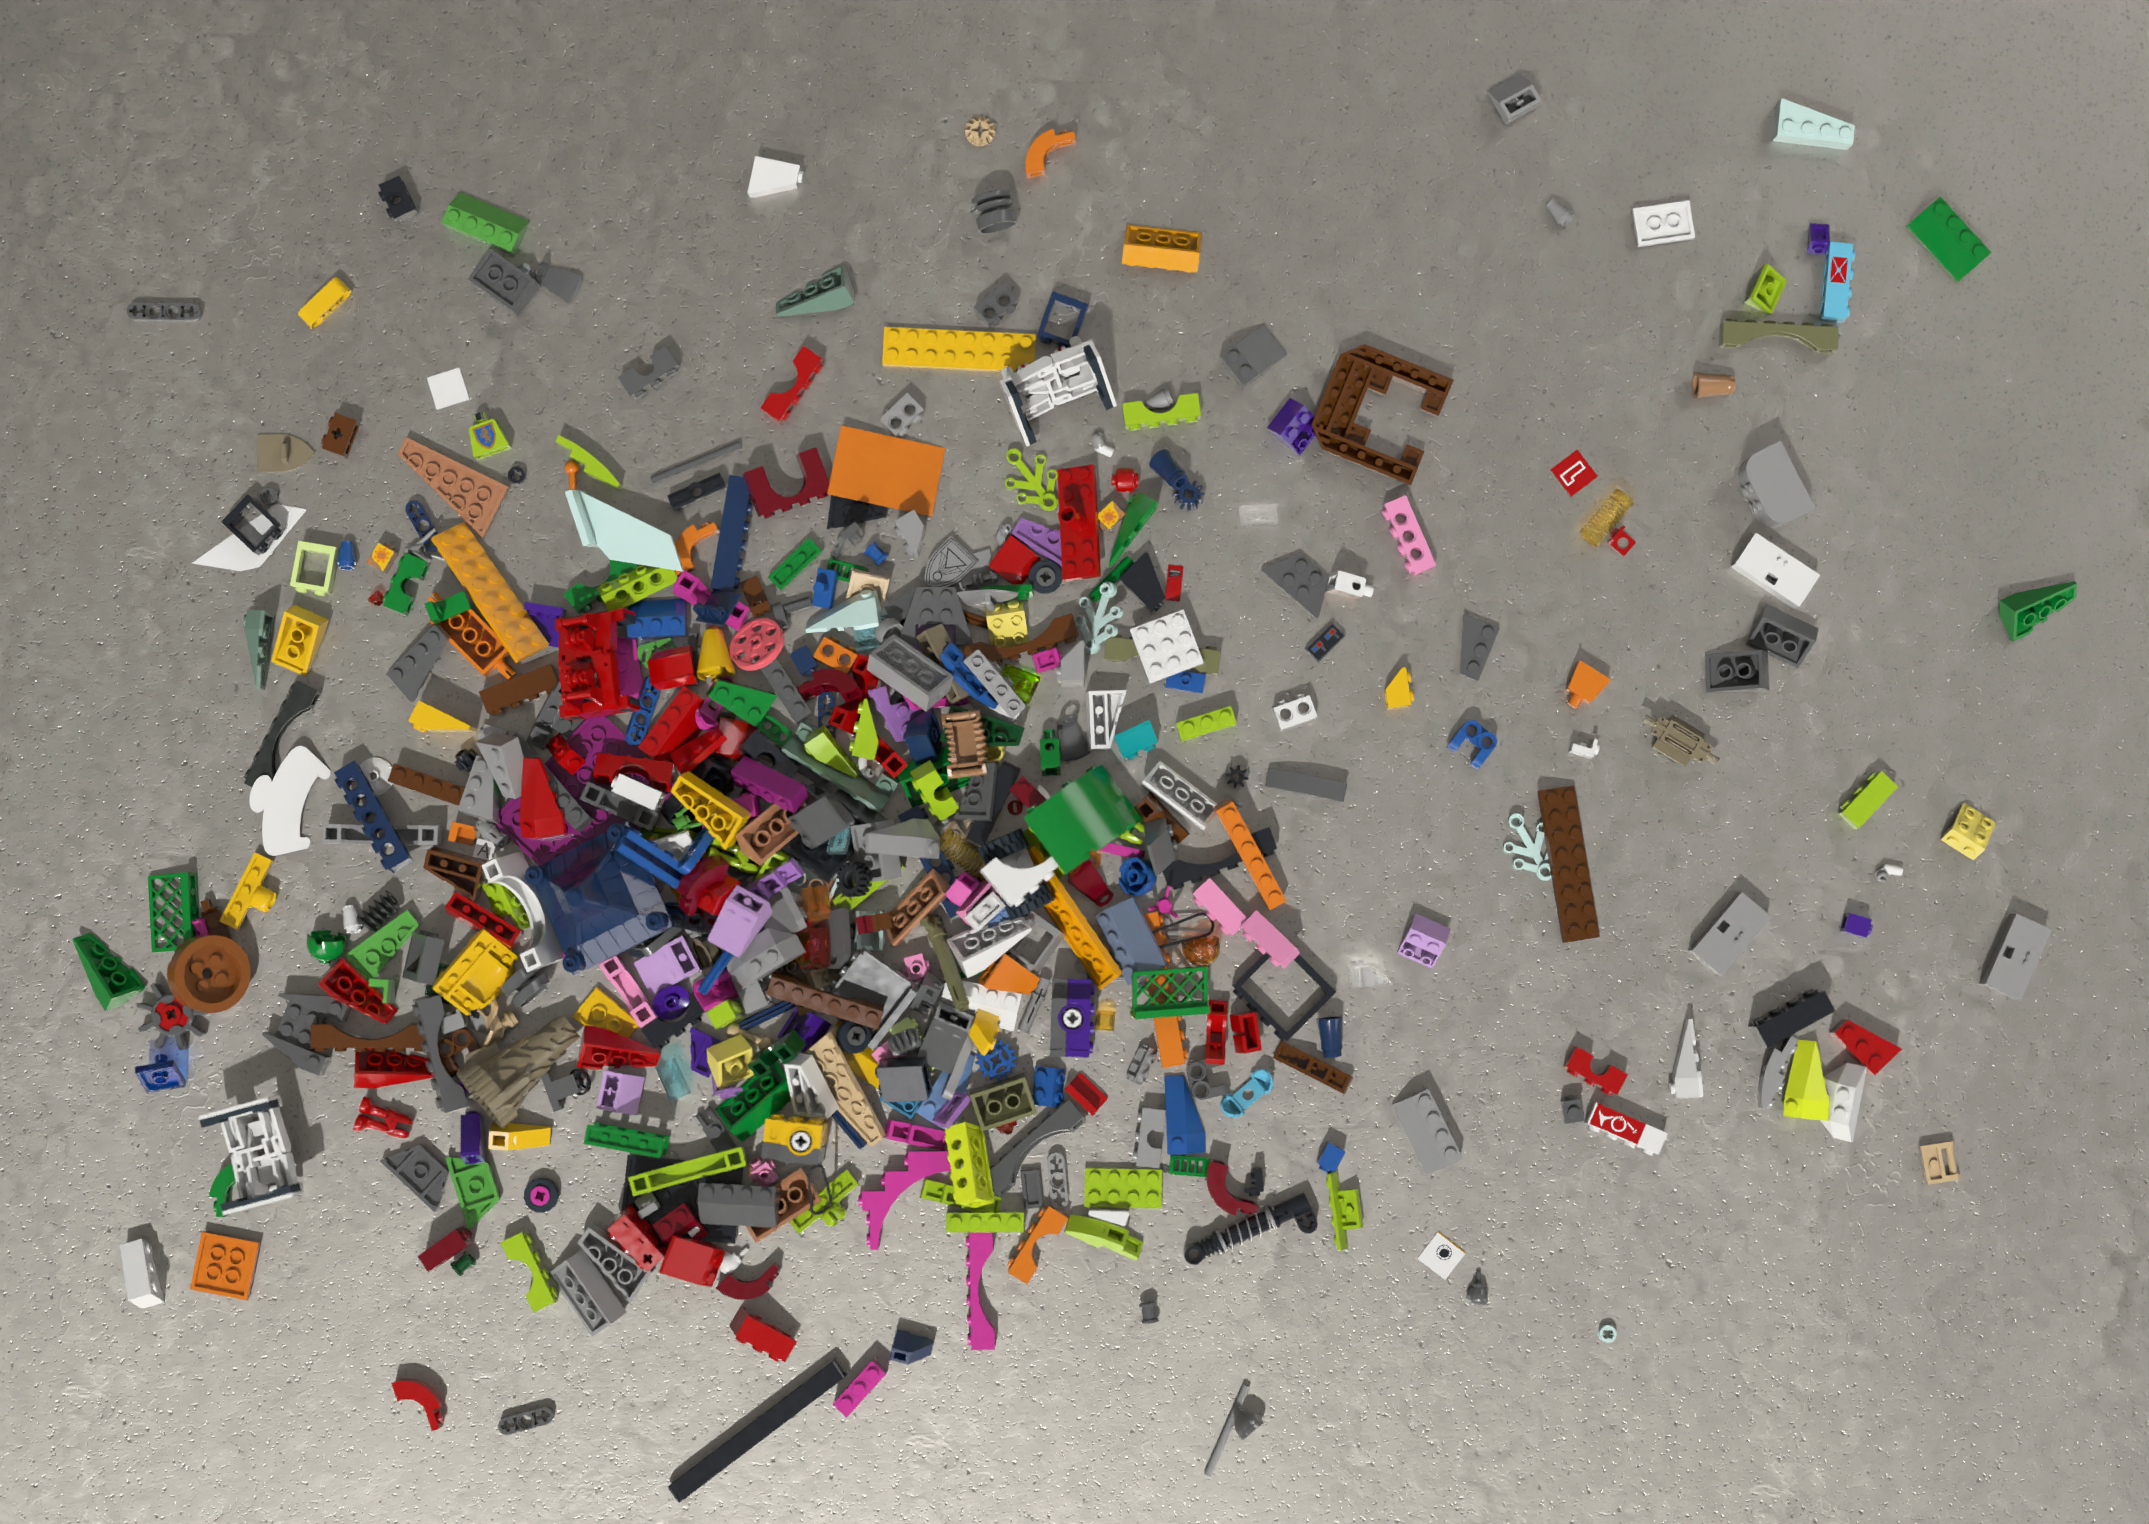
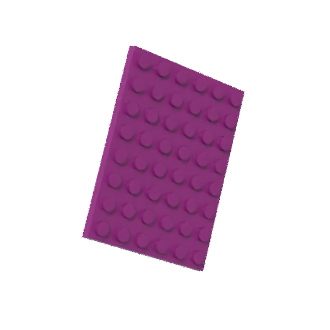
M606 716L586 719L566 740L570 747L586 761L574 775L558 764L553 756L545 763L595 821L580 833L565 819L566 834L539 839L522 838L519 820L520 796L517 799L512 798L499 812L500 824L494 823L539 866L607 832L612 824H621L628 821L580 799L587 782L612 792L613 787H611V784L594 782L593 771L597 753H611L618 756L629 755L633 758L651 759L637 745H629L625 741V734ZM639 774L624 775L651 787L649 781ZM660 791L664 794H667L662 807L668 801V799L672 795V792ZM630 822L632 828L640 831L643 828L639 825Z

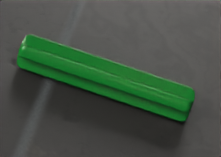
M1128 556L1125 557L1089 594V597L1094 602H1097L1102 595L1100 586L1104 582L1115 584L1134 564L1133 560Z

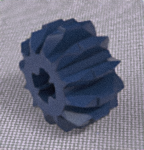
M1188 478L1187 485L1180 490H1175L1178 493H1173L1172 497L1178 498L1174 501L1175 505L1182 503L1180 510H1183L1186 505L1187 511L1190 512L1191 505L1196 510L1198 509L1196 502L1199 504L1203 503V500L1199 497H1204L1205 493L1199 492L1203 489L1202 485L1195 487L1197 481L1194 480L1191 485ZM1185 491H1187L1188 493H1193L1191 497L1192 499H1190L1189 497H1184Z

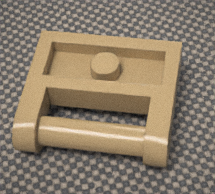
M1954 1140L1919 1146L1925 1183L1927 1185L1961 1179L1960 1173L1957 1172L1954 1156ZM1945 1148L1946 1150V1156L1950 1174L1948 1175L1945 1174V1168L1941 1149Z

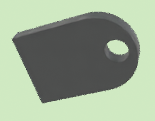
M840 908L817 914L820 957L823 964L830 969L842 968L850 958L851 940L848 908Z

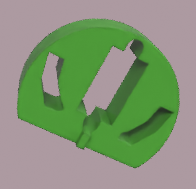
M666 638L639 645L638 658L642 665L648 669L647 661L653 651H655L656 646L661 651L668 650L664 647L665 645L676 648L673 640ZM646 650H648L646 654V662H643L644 653Z

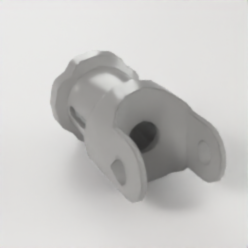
M482 820L476 822L475 826L480 830L482 837L485 840L491 841L496 849L500 850L508 843L509 836L502 834L496 825L485 823Z

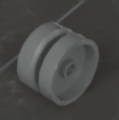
M522 967L501 986L500 990L505 996L515 994L511 1003L517 1009L528 1004L550 984L549 979L545 975L535 977L539 969L527 972L525 967Z

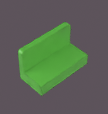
M369 979V986L384 987L383 1003H395L397 980Z

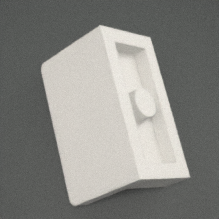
M994 892L989 893L964 917L972 926L971 934L982 929L1005 907V904Z

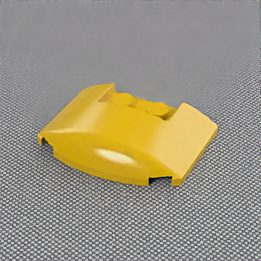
M484 929L468 940L467 946L445 971L442 970L432 986L433 990L465 1015H470L469 1011L478 1008L481 1010L502 992L500 988L513 975L514 961L518 959L516 954Z

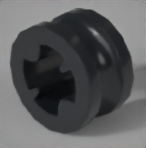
M516 466L508 471V479L513 484H521L525 480L526 475L522 468ZM514 471L522 473V476H519L520 480L512 478Z

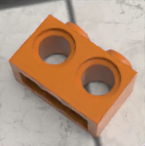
M831 636L829 639L824 637L813 657L833 669L850 674L857 654H855L857 651L848 645L846 648L840 646V641ZM826 646L834 648L831 655L824 654L823 650ZM843 655L850 656V662L846 665L840 663V658Z

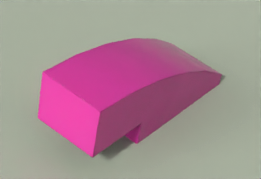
M887 1119L886 1135L884 1138L927 1148L945 1150L946 1132L944 1130Z

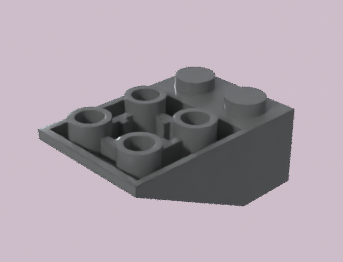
M939 1001L932 1010L916 1057H926L927 1065L951 1074L975 1016L963 1011L959 1012L958 1009Z

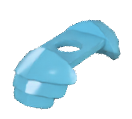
M1263 1068L1250 1074L1252 1079L1232 1096L1226 1094L1222 1098L1220 1106L1223 1114L1232 1118L1244 1115V1111L1264 1094L1268 1095L1271 1092L1274 1083L1272 1074ZM1250 1089L1253 1091L1254 1096L1251 1100L1243 1098L1245 1090Z

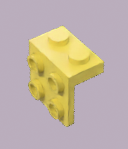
M1012 600L1004 604L995 603L996 609L993 612H990L985 606L991 645L1013 647L1029 642L1023 601Z
M1964 803L1960 807L1953 825L1942 835L1941 840L1974 860L1986 849L1996 824L1987 816Z

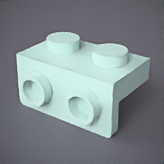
M855 911V917L884 912ZM855 920L854 949L861 950L864 946L868 950H883L885 944L883 930L858 935Z

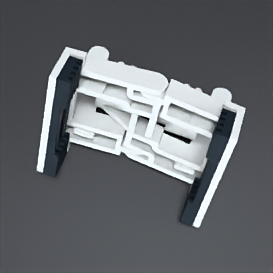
M1074 336L1069 340L1070 348L1062 346L1055 349L1053 354H1050L1051 357L1044 356L1031 364H1022L1018 366L1015 373L1011 367L1002 369L1003 379L1000 380V383L1026 446L1037 442L1028 421L1053 409L1054 405H1060L1097 391L1106 410L1117 406L1101 357L1092 340L1083 343L1078 336ZM1077 372L1080 373V375H1077V376H1074V377H1071V378H1068V379H1064V378H1066V377H1068V376H1070V375H1072V374H1075V373H1077ZM1028 394H1034L1029 398L1026 397Z
M280 1095L198 1116L201 1128L221 1123L229 1153L233 1152L231 1161L239 1199L222 1203L223 1215L304 1194L303 1183H298L293 1154L292 1152L289 1153L291 1151V1144L279 1108L283 1106ZM246 1125H247V1127H248V1135H247V1132H246V1129H245V1126H246ZM264 1148L266 1155L258 1157L257 1150ZM256 1167H258L262 1184H259Z

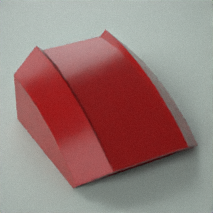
M690 645L652 653L647 661L651 684L659 691L699 684L694 666L693 649Z

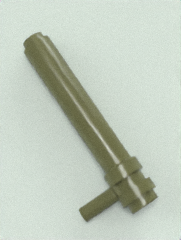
M938 914L929 915L926 919H921L920 924L925 927V930L928 932L929 941L933 944L955 1009H958L959 1012L965 1011L969 1008L968 1005L970 1003L947 942L948 935L946 929L943 928V920Z

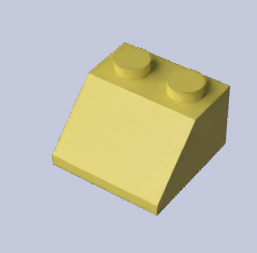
M741 1034L707 1048V1061L719 1090L754 1075L747 1066L753 1058L752 1047Z

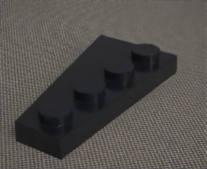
M665 902L675 924L674 927L710 935L718 918L717 915H712L697 906L695 916H688L679 907V902Z

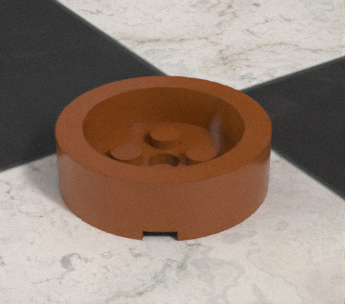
M212 934L193 936L176 948L170 963H168L167 981L173 996L182 1005L192 1010L205 1013L225 1011L241 1000L249 986L251 968L248 957L235 941L227 937ZM205 968L211 970L208 978L202 976V971Z

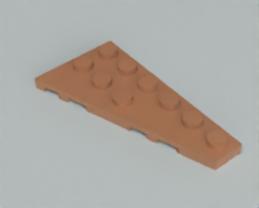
M406 437L398 455L484 539L509 487Z

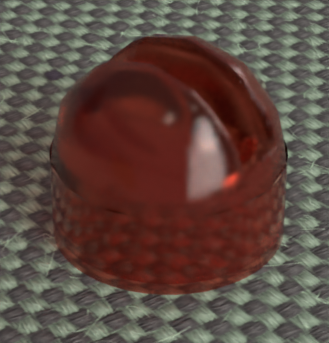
M377 590L367 600L373 606H381L384 595L380 590Z
M1018 800L1011 801L1008 804L1009 813L1014 816L1021 814L1023 810L1022 803ZM1013 803L1017 804L1016 807L1018 812L1014 813Z

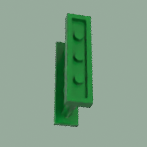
M594 1122L593 1125L587 1124L583 1144L661 1158L662 1155H667L670 1136Z

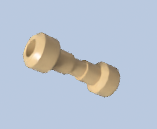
M734 1022L729 1025L726 1032L727 1037L730 1038L741 1034L745 1040L759 1046L760 1050L773 1043V1038L766 1035L761 1037L748 1033V1031L742 1030L740 1025Z

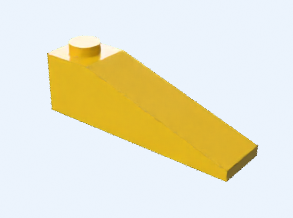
M840 1020L831 1029L835 1040L838 1027L843 1023ZM867 1047L860 1053L851 1054L841 1049L852 1072L879 1089V1078H876L875 1068L879 1063L871 1055L875 1050Z

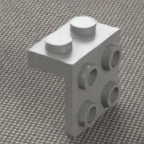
M788 887L780 890L783 898L770 904L773 913L763 925L764 930L770 928L794 934L807 927L804 920L807 916L802 907L798 908L796 903L799 901L795 892L790 893Z

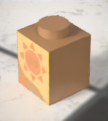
M1113 501L1098 513V524L1102 531L1106 529L1110 532L1125 517V513Z
M385 542L384 545L377 543L367 563L387 574L399 554L394 552L395 547Z

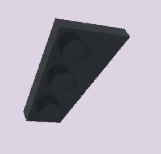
M831 495L827 530L850 526L854 522L861 524L886 519L888 507Z

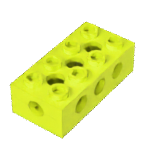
M967 1122L952 1125L949 1129L945 1128V1141L948 1146L947 1157L951 1166L950 1177L954 1186L953 1197L956 1204L977 1208L995 1203L984 1131H981L980 1126Z

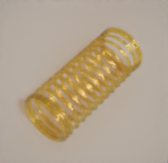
M1615 489L1612 495L1609 496L1610 499H1607V502H1604V505L1598 509L1599 512L1597 511L1596 515H1593V518H1590V521L1585 524V528L1579 531L1580 535L1595 547H1599L1602 539L1608 536L1607 532L1611 533L1610 529L1613 530V526H1616V523H1619V520H1622V517L1625 516L1624 513L1626 514L1627 510H1630V507L1635 505L1630 496L1620 489Z
M952 829L946 831L940 838V852L943 851V854H947V857L950 856L953 862L957 861V865L960 864V867H963L964 870L967 869V872L973 874L974 877L977 876V880L980 882L986 880L980 871L976 874L979 867L984 863L981 860L982 858H980V853L977 855L978 849L974 848L973 845L971 846L967 840L964 841V838H961L960 835L957 836V833H954ZM954 840V842H953V844L951 845V847L946 851L947 847H948V846L951 844V842ZM957 843V845H956V847L954 848V850L949 854L950 850H951V849L953 848V846ZM961 845L957 853L952 857L953 853ZM964 848L963 852H962V853L960 854V856L955 860V858L957 857V855L959 854V852ZM967 851L966 855H965V856L963 857V859L959 862V860H960V858L962 857V855ZM970 854L969 858H968V859L966 860V862L962 865V863H963V861L965 860V858ZM975 855L969 865L965 867L971 857ZM978 857V859H977V861L975 862V864L972 866L971 869H969V867L971 866V864H972V863L974 862V860ZM981 860L978 867L972 872L976 864Z

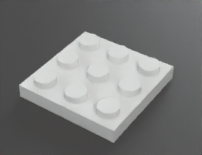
M1184 609L1130 629L1150 684L1204 664Z

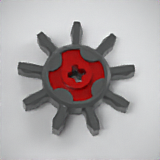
M157 983L150 985L152 991L158 997L154 1005L137 1003L139 1009L151 1012L152 1019L151 1022L138 1028L139 1032L149 1031L155 1027L160 1032L155 1047L158 1049L164 1046L168 1036H175L179 1050H185L184 1033L191 1030L197 1036L204 1037L206 1035L205 1031L194 1023L197 1015H208L210 1013L192 1010L182 1005L172 993L165 994ZM172 1011H175L176 1018H173Z

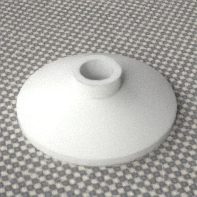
M374 757L360 764L376 796L390 790L393 783L388 782L392 770L389 762ZM372 773L377 774V778L375 780L371 779Z

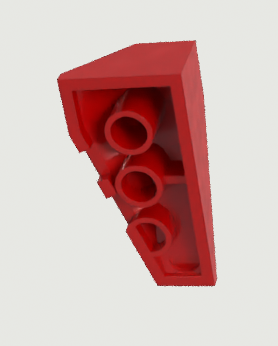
M343 957L335 962L318 982V985L332 998L383 1024H387L398 1011L391 1003H383V995L374 987L369 986V982Z
M585 1025L581 1037L577 1067L592 1070H603V1067L606 1066L621 1069L622 1065H631L633 1068L654 1067L658 1064L661 1051L608 1029Z

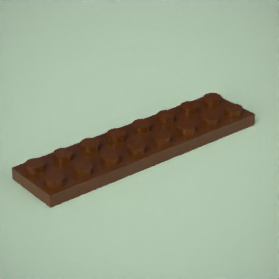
M1575 786L1539 790L1537 794L1562 943L1600 937Z

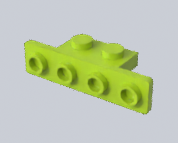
M487 882L482 885L494 915L501 919L511 915L516 928L519 930L530 928L527 913L520 900L511 890L498 883Z
M1338 1171L1327 1174L1326 1185L1330 1192L1329 1205L1332 1208L1333 1214L1331 1222L1335 1229L1334 1243L1337 1246V1250L1342 1251L1348 1249L1346 1230L1359 1229L1364 1226L1359 1190H1340Z

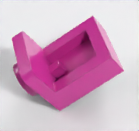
M1056 647L1031 655L1036 673L1057 668V665H1061V660L1063 659L1061 652L1057 651Z

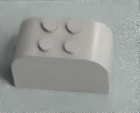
M1781 441L1756 452L1740 466L1738 478L1742 486L1740 487L1744 497L1748 498L1751 512L1756 514L1760 522L1765 526L1779 528L1816 509Z

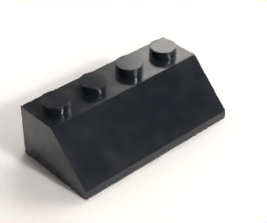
M712 754L690 771L725 796L734 785L731 774L733 768ZM672 793L660 812L666 821L674 826L672 819L676 818L674 813L682 810L685 806ZM690 809L683 813V816L688 815L690 821L696 819V816ZM702 825L689 830L699 833L702 830Z

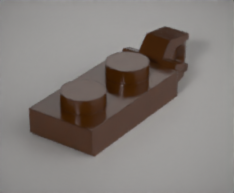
M211 899L201 901L204 911L201 912V918H205L208 934L223 936L233 940L228 925L220 922L223 913L219 910L218 906L214 907Z

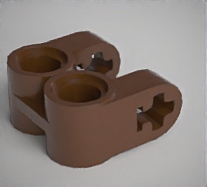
M469 1029L456 1030L451 1035L437 1042L440 1060L451 1077L457 1075L459 1069L453 1057L455 1054L465 1048L469 1052L480 1049L479 1042L474 1033ZM461 1033L467 1035V1042L465 1044L459 1040ZM445 1043H448L451 1047L448 1054L444 1053L442 1049Z

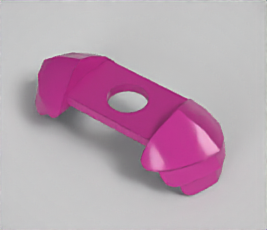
M719 677V679L734 682V680L730 677ZM708 696L701 708L696 709L695 715L698 727L703 730H709L719 725L716 719L723 708L722 705L717 703V710H711L708 703L712 699Z

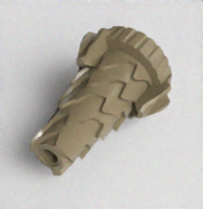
M561 1015L550 1021L538 1032L533 1031L524 1039L515 1042L498 1053V1045L496 1043L468 1053L465 1056V1064L458 1069L457 1076L487 1115L499 1127L504 1128L518 1116L517 1111L528 1092L539 1083L541 1077L551 1069L550 1066L567 1052L566 1049L576 1042L580 1035L569 1021Z

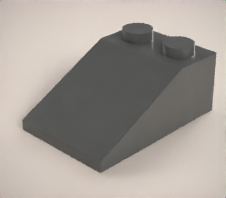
M1263 325L1220 356L1219 361L1243 390L1283 359L1287 353Z
M1752 650L1705 654L1707 693L1769 691L1768 652Z
M825 796L805 804L788 818L791 827L799 832L803 843L811 849L847 828V825Z

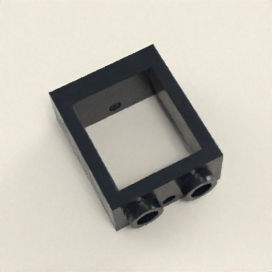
M248 494L221 521L257 555L264 554L270 548L271 542L278 540L283 535V530L285 529L257 500ZM254 506L275 525L272 531L257 546L235 527Z

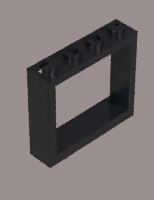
M1265 953L1232 985L1234 988L1232 992L1240 1000L1244 998L1248 1002L1246 1006L1252 1012L1257 1011L1262 1016L1260 1020L1267 1027L1271 1025L1275 1029L1273 1033L1281 1041L1283 1039L1288 1041L1336 991L1298 955L1293 961L1326 994L1286 1032L1241 987L1270 958Z

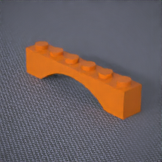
M1228 798L1214 806L1213 809L1239 853L1266 907L1272 910L1286 902L1287 900L1234 802Z

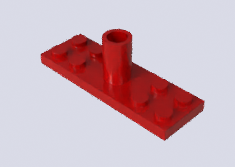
M1090 464L1057 469L1062 580L1067 582L1101 577L1096 466Z

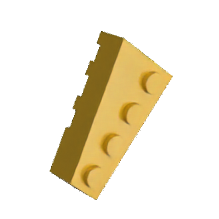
M689 771L679 775L671 790L675 797L687 809L693 812L696 816L695 818L707 827L709 833L721 842L720 845L725 850L735 844L737 841L736 834L744 828L752 814Z

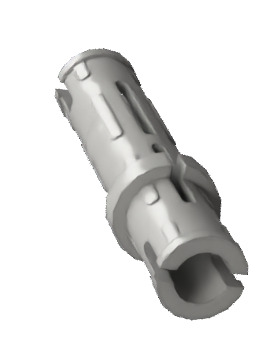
M1040 976L1037 988L1031 993L1032 997L1019 1025V1031L1029 1034L1040 1005L1046 999L1044 996L1051 980Z

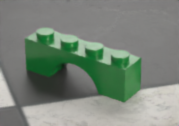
M609 559L611 570L605 582L617 579L621 574L629 573L639 565ZM577 583L563 594L579 614L589 612L593 608L592 605L597 601L599 603L602 602L596 589L601 585L587 587Z

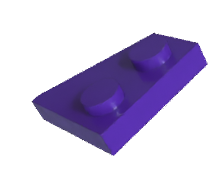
M691 1027V1070L709 1078L712 1072L707 1061V1048L723 1041Z

